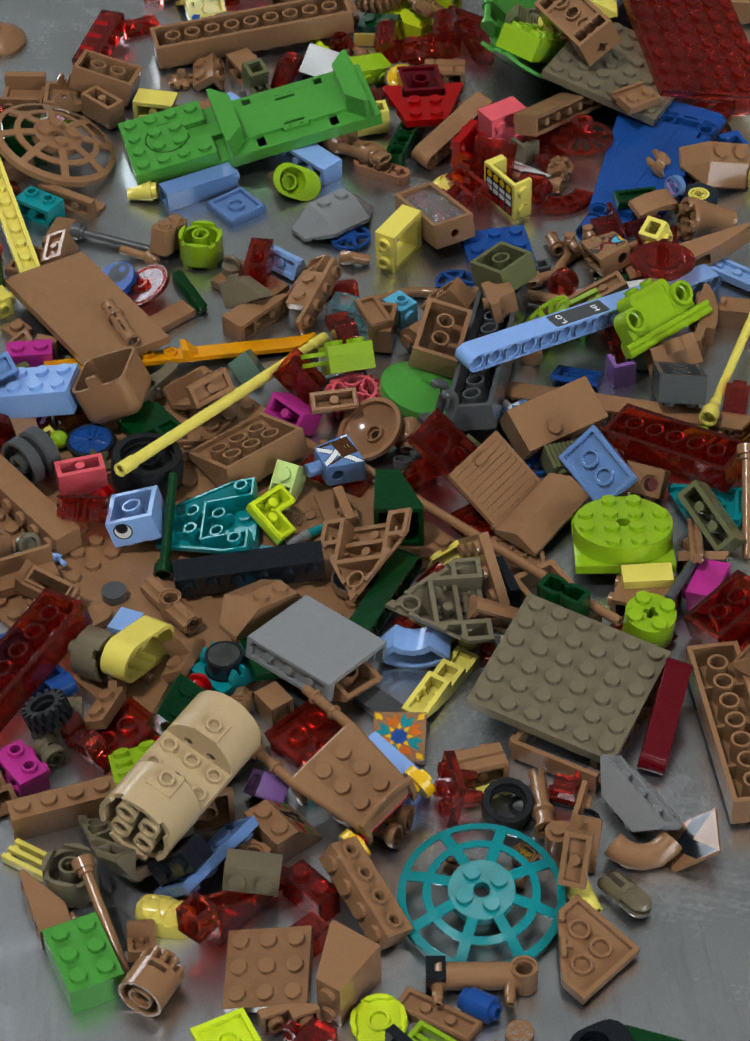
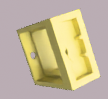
M402 204L375 231L376 267L395 274L422 246L421 210Z

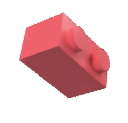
M102 453L54 462L56 482L61 499L89 494L108 484Z

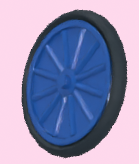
M95 423L84 424L74 428L68 434L66 447L77 457L90 455V449L95 450L97 453L112 450L116 442V436L105 425Z

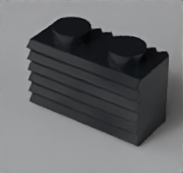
M195 833L181 839L163 860L157 861L156 858L150 860L147 868L159 884L165 886L193 873L195 874L213 854V851L199 833Z

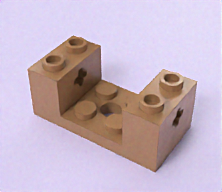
M537 0L534 3L543 23L554 34L560 31L571 41L577 55L589 67L621 41L612 20L590 0Z

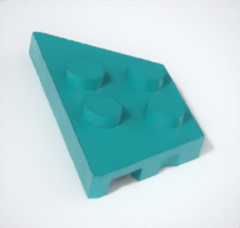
M668 483V494L687 521L691 515L677 494L689 484ZM709 485L731 519L739 527L742 523V487Z

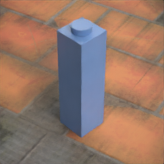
M229 162L159 183L160 201L168 212L221 196L238 188V181H240L239 172Z

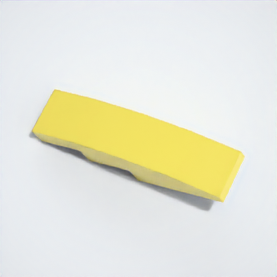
M457 645L449 659L443 658L433 672H427L401 707V711L427 712V718H429L468 678L480 662L479 655Z

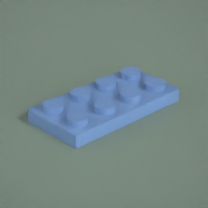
M249 816L225 823L206 841L213 854L195 874L193 873L165 886L161 885L154 893L156 895L171 896L174 899H178L182 895L188 897L194 894L201 887L199 883L204 878L207 879L218 871L217 865L221 861L226 860L228 848L235 849L239 844L245 843L254 835L252 831L259 825L254 816Z

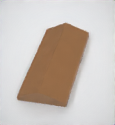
M549 473L495 529L494 533L536 557L590 497L572 476Z

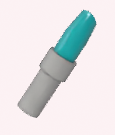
M323 524L298 532L297 535L283 541V545L310 541L321 534Z

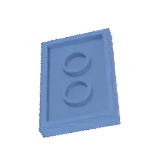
M592 425L558 456L593 501L601 499L604 495L621 496L639 480L595 425Z

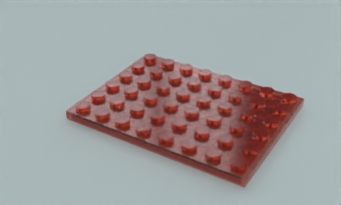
M622 0L660 96L750 103V44L731 0Z

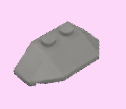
M340 188L308 203L292 227V233L304 242H310L311 239L335 238L369 222L373 213V206L349 190Z
M602 754L600 757L602 798L608 803L609 809L624 822L627 830L633 833H655L681 829L683 825L681 824L680 817L636 769L629 766L621 755Z

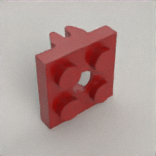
M470 119L451 141L452 158L450 165L452 173L463 175L467 169L471 168V161L473 162L478 156V149L481 150L488 147V143L484 142L488 139V136L478 130L477 120Z

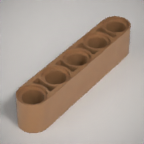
M475 92L416 145L412 151L411 158L426 169H432L452 151L450 148L453 137L458 135L462 126H465L470 119L478 121V109L495 102L481 92Z

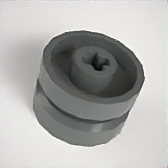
M31 426L21 432L19 437L16 436L3 444L1 449L2 456L35 486L44 481L45 477L48 478L55 474L54 462L61 461L59 450L51 437L36 426Z

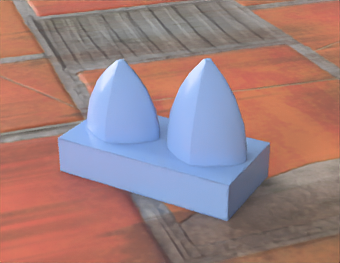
M272 243L266 244L261 264L295 281L306 267L304 260Z

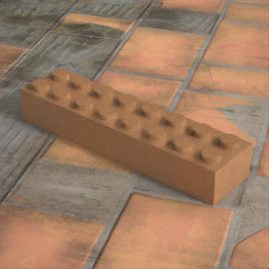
M738 641L686 646L685 662L693 665L689 684L731 824L750 822V678L732 665V662L741 653Z

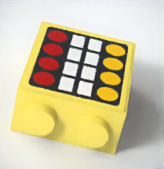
M501 154L484 161V197L511 220L516 221L531 214L532 179L528 177L516 183L506 176L507 158Z

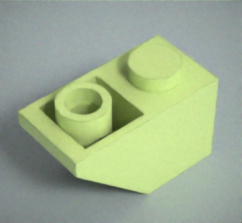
M277 459L268 491L282 483L289 493L297 499L303 490L306 480L305 467Z

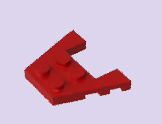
M463 82L444 83V96L433 94L422 97L417 95L402 97L401 85L383 86V95L388 98L391 107L396 109L397 116L406 128L439 126L454 112L455 104L459 101V95L463 92Z

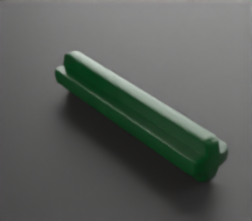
M173 271L172 280L198 314L206 313L208 310L207 303L183 271Z

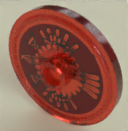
M149 265L136 272L137 282L135 286L132 285L130 287L131 291L127 295L140 308L155 303L156 299L168 286L170 274L163 265Z

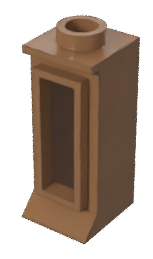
M28 558L15 577V591L62 614L69 615L71 610H76L81 603V585L78 584L77 586L34 565ZM33 578L65 595H59L29 579Z

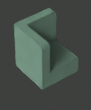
M252 349L243 352L228 363V366L241 384H244L265 370Z

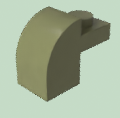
M261 57L242 63V82L247 96L272 89L268 83L269 70Z

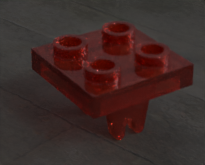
M481 134L475 135L471 160L472 166L469 176L484 180V161L502 154L507 158L506 176L512 180L517 143Z
M455 750L444 751L442 761L438 762L437 781L433 782L436 789L433 794L434 797H438L439 815L444 818L446 828L458 826L461 810L481 805L480 798L483 797V791L466 789V787L476 784L474 778L478 777L477 772L460 769Z

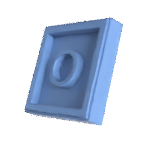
M241 186L206 202L207 209L230 228L266 212V206Z

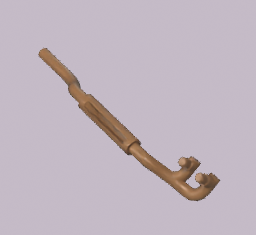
M591 224L582 226V241L597 237ZM573 232L564 233V255L560 257L554 268L542 273L536 271L537 276L529 280L526 284L527 289L542 287L543 283L559 279L572 261L583 256L581 244L577 243ZM473 286L470 287V290L477 295L479 287ZM409 287L399 290L410 298H427L429 294L438 288ZM398 290L378 294L376 296L378 297L380 302H383L384 298L390 296Z

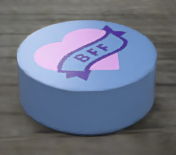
M672 175L666 178L664 188H667L673 197H678L684 194L686 184L680 175Z

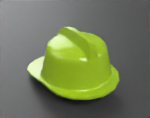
M286 162L276 167L273 173L274 186L284 196L299 201H310L317 197L321 190L319 176L309 168Z

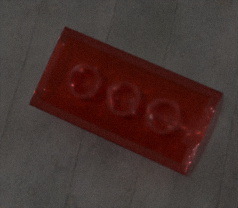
M437 407L415 428L406 441L464 497L447 476L477 446Z

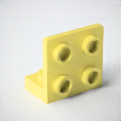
M180 0L175 2L176 6L184 5L188 20H192L194 14H200V18L214 16L217 13L227 12L224 0Z

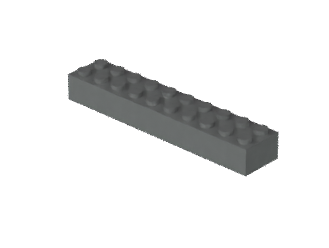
M524 284L515 290L519 311L507 315L504 318V322L498 324L494 323L489 311L485 312L482 304V298H484L483 291L479 287L464 342L522 324L529 303L527 285ZM514 359L478 372L469 371L458 361L450 390L458 394L459 406L451 431L465 432L468 430H490L497 428ZM447 399L445 412H447L450 399Z

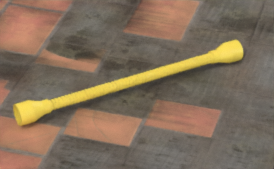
M750 313L713 397L703 406L699 414L700 422L706 426H714L720 416L721 399L750 335Z

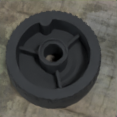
M143 432L126 436L115 445L111 458V475L116 490L119 493L157 485L163 499H165L168 474L176 472L178 474V491L182 483L184 470L182 450L178 443L175 441L141 463L124 477H119L114 471V465L161 437L162 434Z

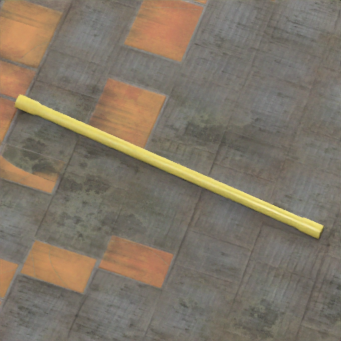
M325 332L316 335L294 352L152 443L114 465L115 473L119 477H124L141 463L301 361L300 355L317 352L318 348L324 347V342L330 341L329 335Z

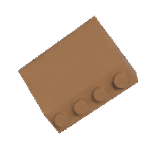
M263 412L248 418L186 452L187 456L218 487L231 481L255 477L257 483H259L264 477L274 472L277 459L294 463L309 453L302 427Z

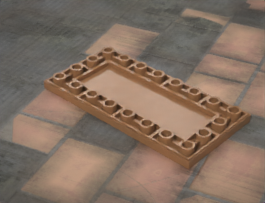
M82 251L4 278L6 288L81 365L92 357L128 347L114 325L108 322L107 315L101 308L102 301L107 298L113 299L117 307L123 310L126 320L140 338L139 344L134 347L139 356L144 352L159 349L161 346L170 343V336Z

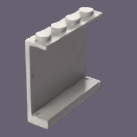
M305 595L247 637L245 656L301 690L305 685L309 684L315 690H320L322 696L331 702L333 700L335 684L370 657L381 663L384 662L387 641L310 596Z

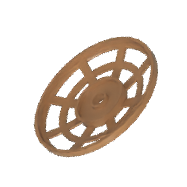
M38 103L15 105L0 113V126L5 116L9 114L17 116L13 129L1 130L0 127V154L8 163L24 174L39 181L63 187H87L98 184L110 176L116 161L115 149L107 135L88 119L64 108ZM47 114L48 118L40 120L32 115ZM57 116L64 117L73 122L67 123L58 119ZM24 119L34 123L33 128H21L20 126ZM82 127L90 137L81 135L77 128ZM23 135H31L36 145H30ZM15 136L27 152L20 158L8 147L3 137ZM82 142L93 144L94 147L90 154L81 147ZM100 147L110 153V160L104 168L95 160ZM43 150L49 154L59 156V158L49 156L45 153H42L41 151ZM76 153H79L83 157L80 159L68 160L67 156H72ZM36 156L46 162L60 165L61 175L44 171L28 162ZM89 163L97 171L86 176H70L69 166H82Z

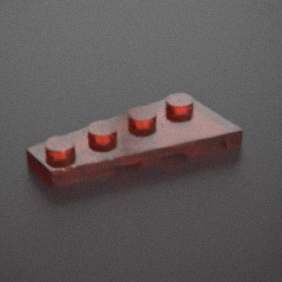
M449 5L446 11L473 61L481 66L492 67L495 62L494 55L481 45L482 41L491 44L489 36L481 29L483 16Z

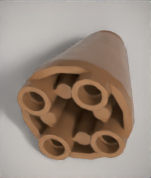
M685 197L674 210V215L677 217L676 236L684 240H692L737 225V214L735 211L695 197Z

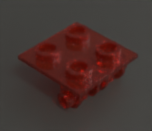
M75 494L57 495L60 506L57 507V517H61L62 520L106 522L109 508L106 497L96 494L90 496H77Z

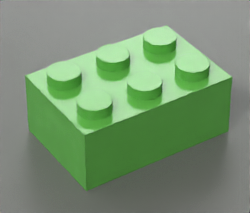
M96 911L42 930L45 952L72 1014L120 998L118 986L125 975Z

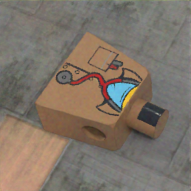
M609 232L581 242L584 261L604 278L631 264L630 251L638 248V242L633 235L623 239L616 232Z

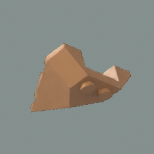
M410 507L389 510L386 523L354 527L345 517L325 520L323 522L320 538L322 547L328 554L341 583L345 586L348 596L353 603L389 556L399 548L409 532L412 509Z

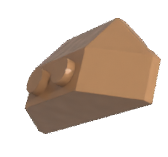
M707 141L678 148L680 169L687 172L698 183L707 184L719 189L744 190L747 187L750 170V146L748 144Z
M258 580L224 594L219 629L236 642L248 637L251 633L301 599L302 596L281 580Z

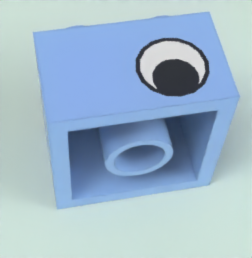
M155 485L111 495L105 527L115 548L130 546L144 541H154L162 537L165 502L158 486Z

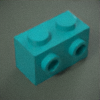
M31 185L15 197L22 217L47 229L50 228L56 216H66L64 199Z

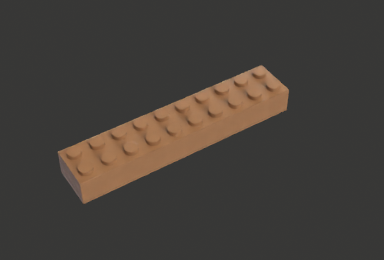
M294 0L151 27L150 34L159 69H169L179 65H190L195 63L197 59L204 58L211 53H214L217 58H226V54L248 48L253 52L279 46L285 47L300 42L306 43L316 39H327L337 35H347L354 32L353 12L348 0Z

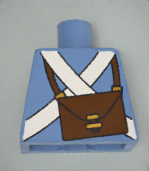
M348 434L315 447V461L304 465L308 478L321 475L326 485L329 486L366 479L365 460Z

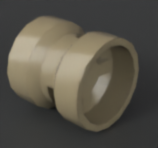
M53 734L40 736L32 747L37 757L48 765L50 771L61 768L69 757L68 752L59 744V741Z

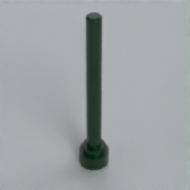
M176 472L168 474L160 559L154 564L153 571L154 577H159L161 580H168L173 577L170 551L178 474Z

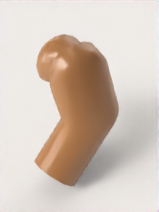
M347 250L340 251L338 261L345 266L352 264L368 266L371 256L368 254Z

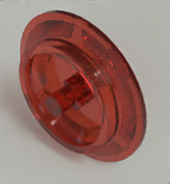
M665 238L660 239V241L642 244L635 248L630 255V263L637 272L646 278L665 279L667 282L677 280L691 272L696 261L694 254L688 248L677 243L668 242Z

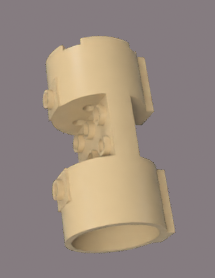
M212 690L198 693L101 802L99 806L101 821H106L112 831L109 835L115 843L135 849L136 861L139 858L146 860L148 857L156 858L157 861L163 860L260 747L261 733L255 719L245 707L226 694Z

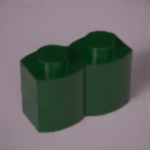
M546 573L537 583L538 597L586 617L590 615L591 593L585 587L568 583L563 577L552 573Z

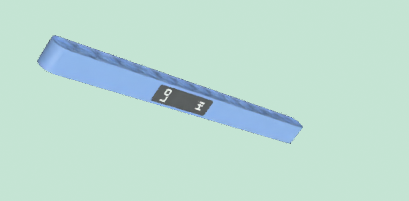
M707 264L663 277L669 285L678 280L688 282L693 290L692 299L696 298L698 291L701 292L704 283L709 284L713 292H715L723 282L722 276ZM631 288L464 342L457 348L455 358L469 371L478 372L614 326V318L619 314L617 302L625 297L624 292Z

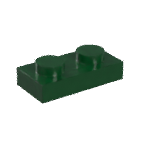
M365 13L357 27L361 33L395 34L402 19L400 14Z

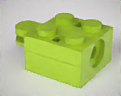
M364 336L346 339V344H343L342 340L324 342V347L318 348V353L300 355L301 360L319 357L320 362L302 364V369L320 367L322 376L376 368L372 340L365 341Z

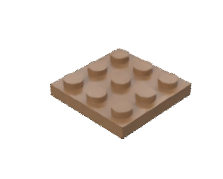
M312 925L228 931L222 1007L225 1014L242 1007L246 1013H254L259 1009L280 1004L310 1003L314 929Z

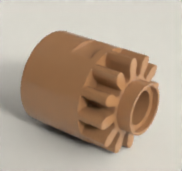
M147 946L119 984L118 993L123 1002L135 1012L148 1017L158 1016L186 976L183 972L185 967L179 964V958L170 950L160 948L159 946H156L153 950L152 947Z

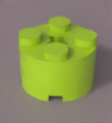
M198 220L193 221L192 225L187 228L184 225L179 230L180 258L183 261V265L187 268H216L217 263L224 256L221 228L218 229L216 224L211 221Z
M645 590L637 592L636 596L632 597L626 604L622 631L659 647H667L672 641L677 612L675 602L672 599L659 594L649 593Z

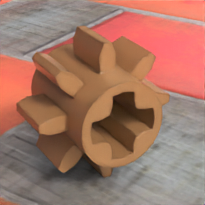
M559 155L550 159L551 163L547 167V173L551 175L549 177L555 178L557 176L565 178L566 181L569 180V175L573 174L574 169L571 160L564 156L560 158Z

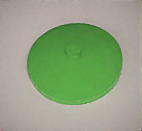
M409 361L395 363L387 367L381 375L379 382L381 397L394 402L402 415L418 419L419 414L434 412L440 388H433L431 381L433 379H443L451 387L453 378L409 366Z

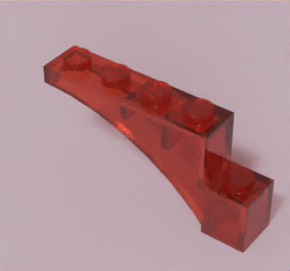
M283 864L279 892L294 879L293 871ZM226 890L201 895L194 891L176 908L178 931L198 944L208 939L221 948L228 941L229 930H240L275 896Z

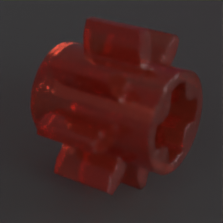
M343 31L334 33L332 40L328 41L329 48L339 53L341 50L346 49L349 54L351 52L350 48L354 47L350 34H346Z

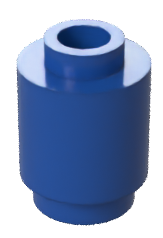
M465 987L458 997V1009L487 1025L497 1021L501 1015L502 1005H500V998L481 989Z

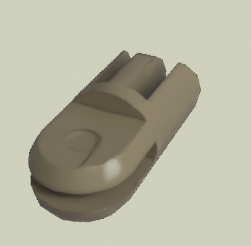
M620 869L598 879L597 886L630 916L644 918L650 914L652 899Z

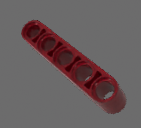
M670 657L666 658V664L659 681L637 768L663 776L688 686L692 664Z

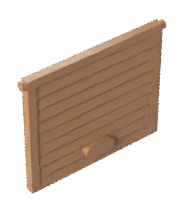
M497 430L447 476L489 523L491 530H495L543 480L538 478Z

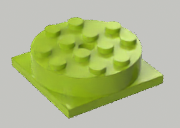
M634 494L616 497L604 495L601 499L582 506L570 519L575 574H621V565L671 562L673 573H676L673 519L666 508L649 500L641 499L640 496Z

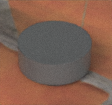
M108 582L101 589L102 599L109 605L121 604L127 598L126 586L121 582Z

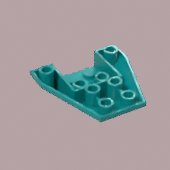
M255 477L231 481L176 504L171 550L223 554L258 549L261 527L246 511V506L259 497ZM162 537L156 539L155 546L157 549H161Z

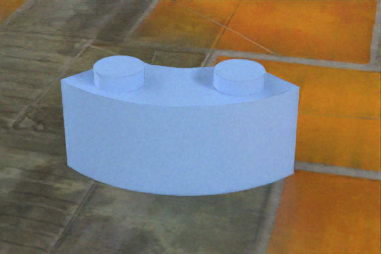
M396 624L380 637L387 641L384 663L405 669H423L438 665L443 658L449 659L452 636L429 626L410 629Z

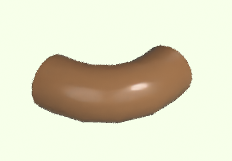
M661 831L652 841L643 844L635 843L621 833L610 844L604 854L610 860L626 869L647 871L664 866L681 852L682 847L664 831Z

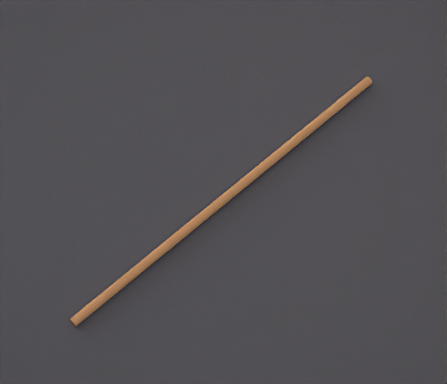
M321 439L319 445L328 442V440ZM365 463V474L375 480V469ZM416 494L423 504L425 511L467 536L481 533ZM491 539L495 553L503 556V558L541 580L548 573ZM590 598L591 611L616 626L622 624L623 617Z

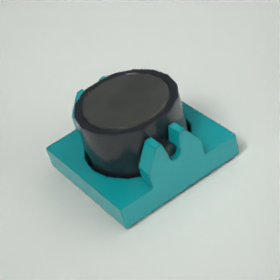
M231 641L211 642V646L208 648L203 647L200 661L194 664L190 670V674L202 673L206 675L212 684V691L221 692L228 696L232 695L237 687L246 686L254 681L243 657V649L240 645Z

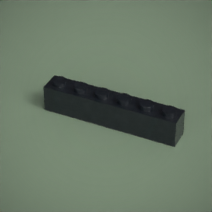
M321 540L172 560L175 589L181 592L182 598L231 592L261 579L281 580L285 584L326 579Z

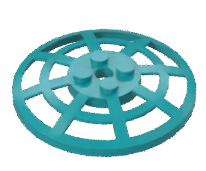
M469 823L440 831L415 849L406 861L400 874L397 902L414 928L407 937L425 957L446 956V962L467 961L471 945L492 946L504 942L507 943L513 958L527 955L536 960L550 947L557 937V913L566 904L565 887L557 885L559 869L547 851L536 841L506 826L490 823ZM468 831L495 832L492 841L473 840L457 844L451 837V835ZM506 835L517 838L529 845L543 859L529 863L518 851L503 844ZM440 840L447 848L433 861L427 872L411 871L414 862L429 846ZM489 848L485 860L473 861L468 859L463 850ZM500 851L514 858L521 866L507 871L503 866L496 863ZM451 856L460 866L454 871L452 876L436 874L441 864ZM551 869L557 886L556 909L540 902L541 889L537 872ZM526 876L529 877L532 886V899L515 893V880ZM407 882L423 883V903L427 913L413 922L408 914L406 905ZM432 884L448 887V900L437 907H434L432 902ZM482 887L486 888L489 894L485 897H479L475 895L474 891ZM513 905L528 909L523 919L511 928L506 916L513 908ZM453 911L459 918L466 921L463 933L449 926L441 917ZM537 913L552 919V923L544 936L533 947L524 952L517 936L529 927ZM434 923L445 935L460 942L456 958L435 949L420 935L419 931ZM495 923L501 932L491 936H474L477 925Z

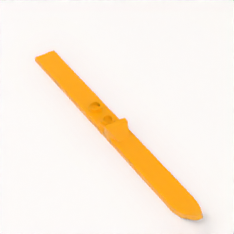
M316 333L194 346L186 339H180V348L166 347L161 350H150L142 353L140 358L145 366L166 364L167 361L182 363L238 357L252 349L255 355L292 352L315 337ZM75 358L43 361V364L46 366L78 363L80 369L82 367Z

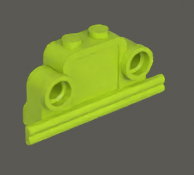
M649 278L639 283L641 288L633 287L624 292L625 297L617 302L619 314L615 316L613 324L622 342L621 350L625 358H630L631 360L713 312V308L707 299L695 305L692 300V287L684 280H678L669 285L665 279L653 281L652 278Z

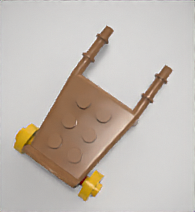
M307 684L303 687L302 693L309 698V703L320 707L327 713V718L330 720L334 719L342 728L294 775L283 767L282 761H276L265 751L263 745H260L251 757L254 760H260L269 768L270 774L277 775L289 785L299 805H305L309 799L354 828L357 832L356 835L349 829H346L338 836L339 841L357 836L368 856H370L371 852L366 844L370 845L373 842L372 833L409 796L412 801L418 798L417 793L428 799L436 791L432 784L433 779L424 769L419 770L412 765L402 774L356 723L340 711V706L333 705L322 696L320 690H315Z

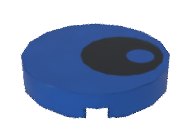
M119 261L111 263L102 270L126 294L131 291L130 287L132 285L135 286L137 282V273L128 262Z

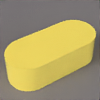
M148 615L142 616L107 642L100 660L102 673L126 683H133L168 656L161 643L175 639L174 626Z

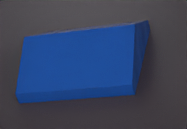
M558 365L550 375L552 385L561 387L586 376L593 390L598 392L604 372Z

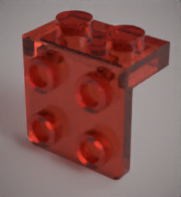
M294 348L272 375L289 393H292L309 405V393L323 391L321 387L326 382V378L316 367L302 369V364L311 362L309 359L301 360L300 355L304 354L298 348Z

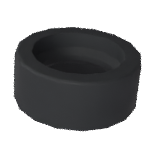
M505 777L492 781L486 787L482 797V816L486 823L519 830L530 820L534 805L533 794L526 784L515 778ZM501 792L513 793L521 798L523 810L515 817L507 818L500 816L492 809V798Z

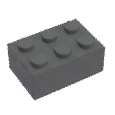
M653 361L651 390L656 400L661 402L662 406L674 407L675 403L685 404V407L699 408V405H705L708 377L700 364Z

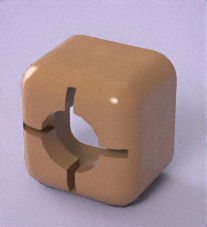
M129 346L87 360L79 371L72 387V393L87 418L92 423L102 424L137 413L141 409L150 388L151 376L133 346Z

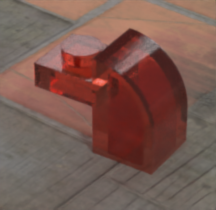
M347 311L325 316V323L332 335L333 341L342 340V343L346 344V339L360 337L354 317L350 318Z

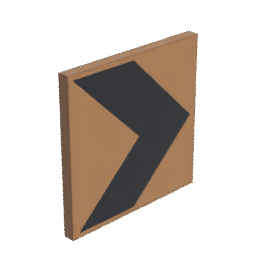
M716 808L682 822L683 826L680 830L668 831V834L682 847L681 852L671 860L673 873L722 853Z

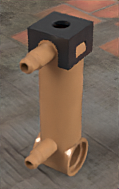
M527 955L517 956L512 961L446 962V956H426V995L432 997L433 1006L438 1008L442 1006L443 997H446V991H462L465 987H476L481 990H504L506 1005L513 1007L516 995L529 996L537 990L538 963L534 958Z

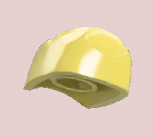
M147 894L139 899L135 907L136 920L153 919L155 921L156 938L184 939L190 937L195 929L197 921L196 909L183 900H177L171 896Z

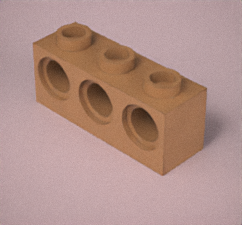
M623 459L639 480L622 495L636 493L642 495V499L656 503L657 499H664L670 470ZM652 477L658 483L655 491H651L648 488V481Z

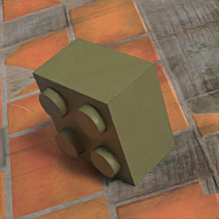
M503 241L498 242L469 262L474 285L482 288L481 283L487 281L494 284L510 281L515 291L537 276L533 252Z

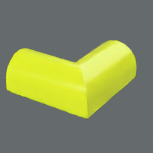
M282 483L276 485L246 506L247 513L276 546L283 544V541L289 539L296 531V528L282 514L283 511L295 504L296 499Z

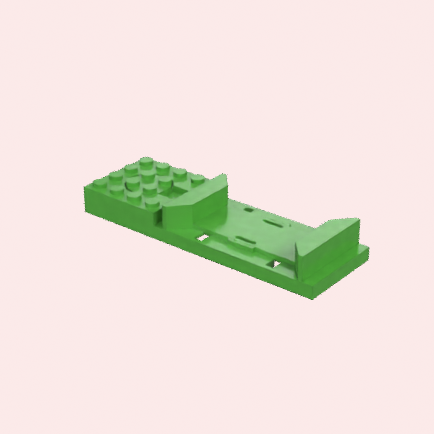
M344 49L341 50L332 63V72L232 101L229 94L209 88L206 89L210 105L208 108L201 109L197 100L118 123V127L137 185L152 181L157 182L159 186V183L229 162L232 167H236L383 124L381 112L359 64L352 65L348 53ZM336 116L339 124L331 125L329 118ZM264 137L267 145L259 147L257 139Z

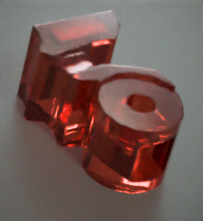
M77 711L72 714L71 719H67L68 723L66 725L61 724L62 728L59 730L62 741L69 749H74L77 754L81 753L89 763L93 764L109 751L107 742L95 729L90 733L87 732L85 721Z

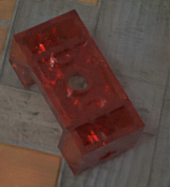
M443 8L434 13L432 32L421 36H410L402 39L396 19L383 20L377 23L373 46L375 52H381L391 64L408 62L410 65L425 64V59L436 60L460 57L462 32L455 9Z

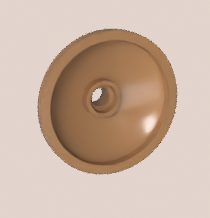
M0 22V59L19 53L27 42L26 34L21 28L6 22Z
M373 397L363 400L359 403V409L349 410L339 426L338 437L348 434L365 461L376 459L390 450L399 438L403 426L402 413L398 406L387 398Z

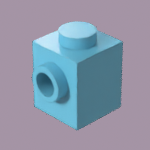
M398 290L383 299V302L398 303V328L403 329L418 320L417 302L402 291Z

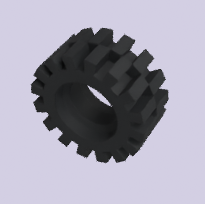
M53 688L51 691L45 689L44 693H36L37 696H31L29 698L30 702H25L23 704L24 707L21 708V715L30 732L34 733V735L39 733L45 735L46 731L50 734L54 732L53 729L55 728L59 730L62 728L61 724L66 725L68 723L67 719H71V713H73L72 706L65 693L61 689L57 690V688Z

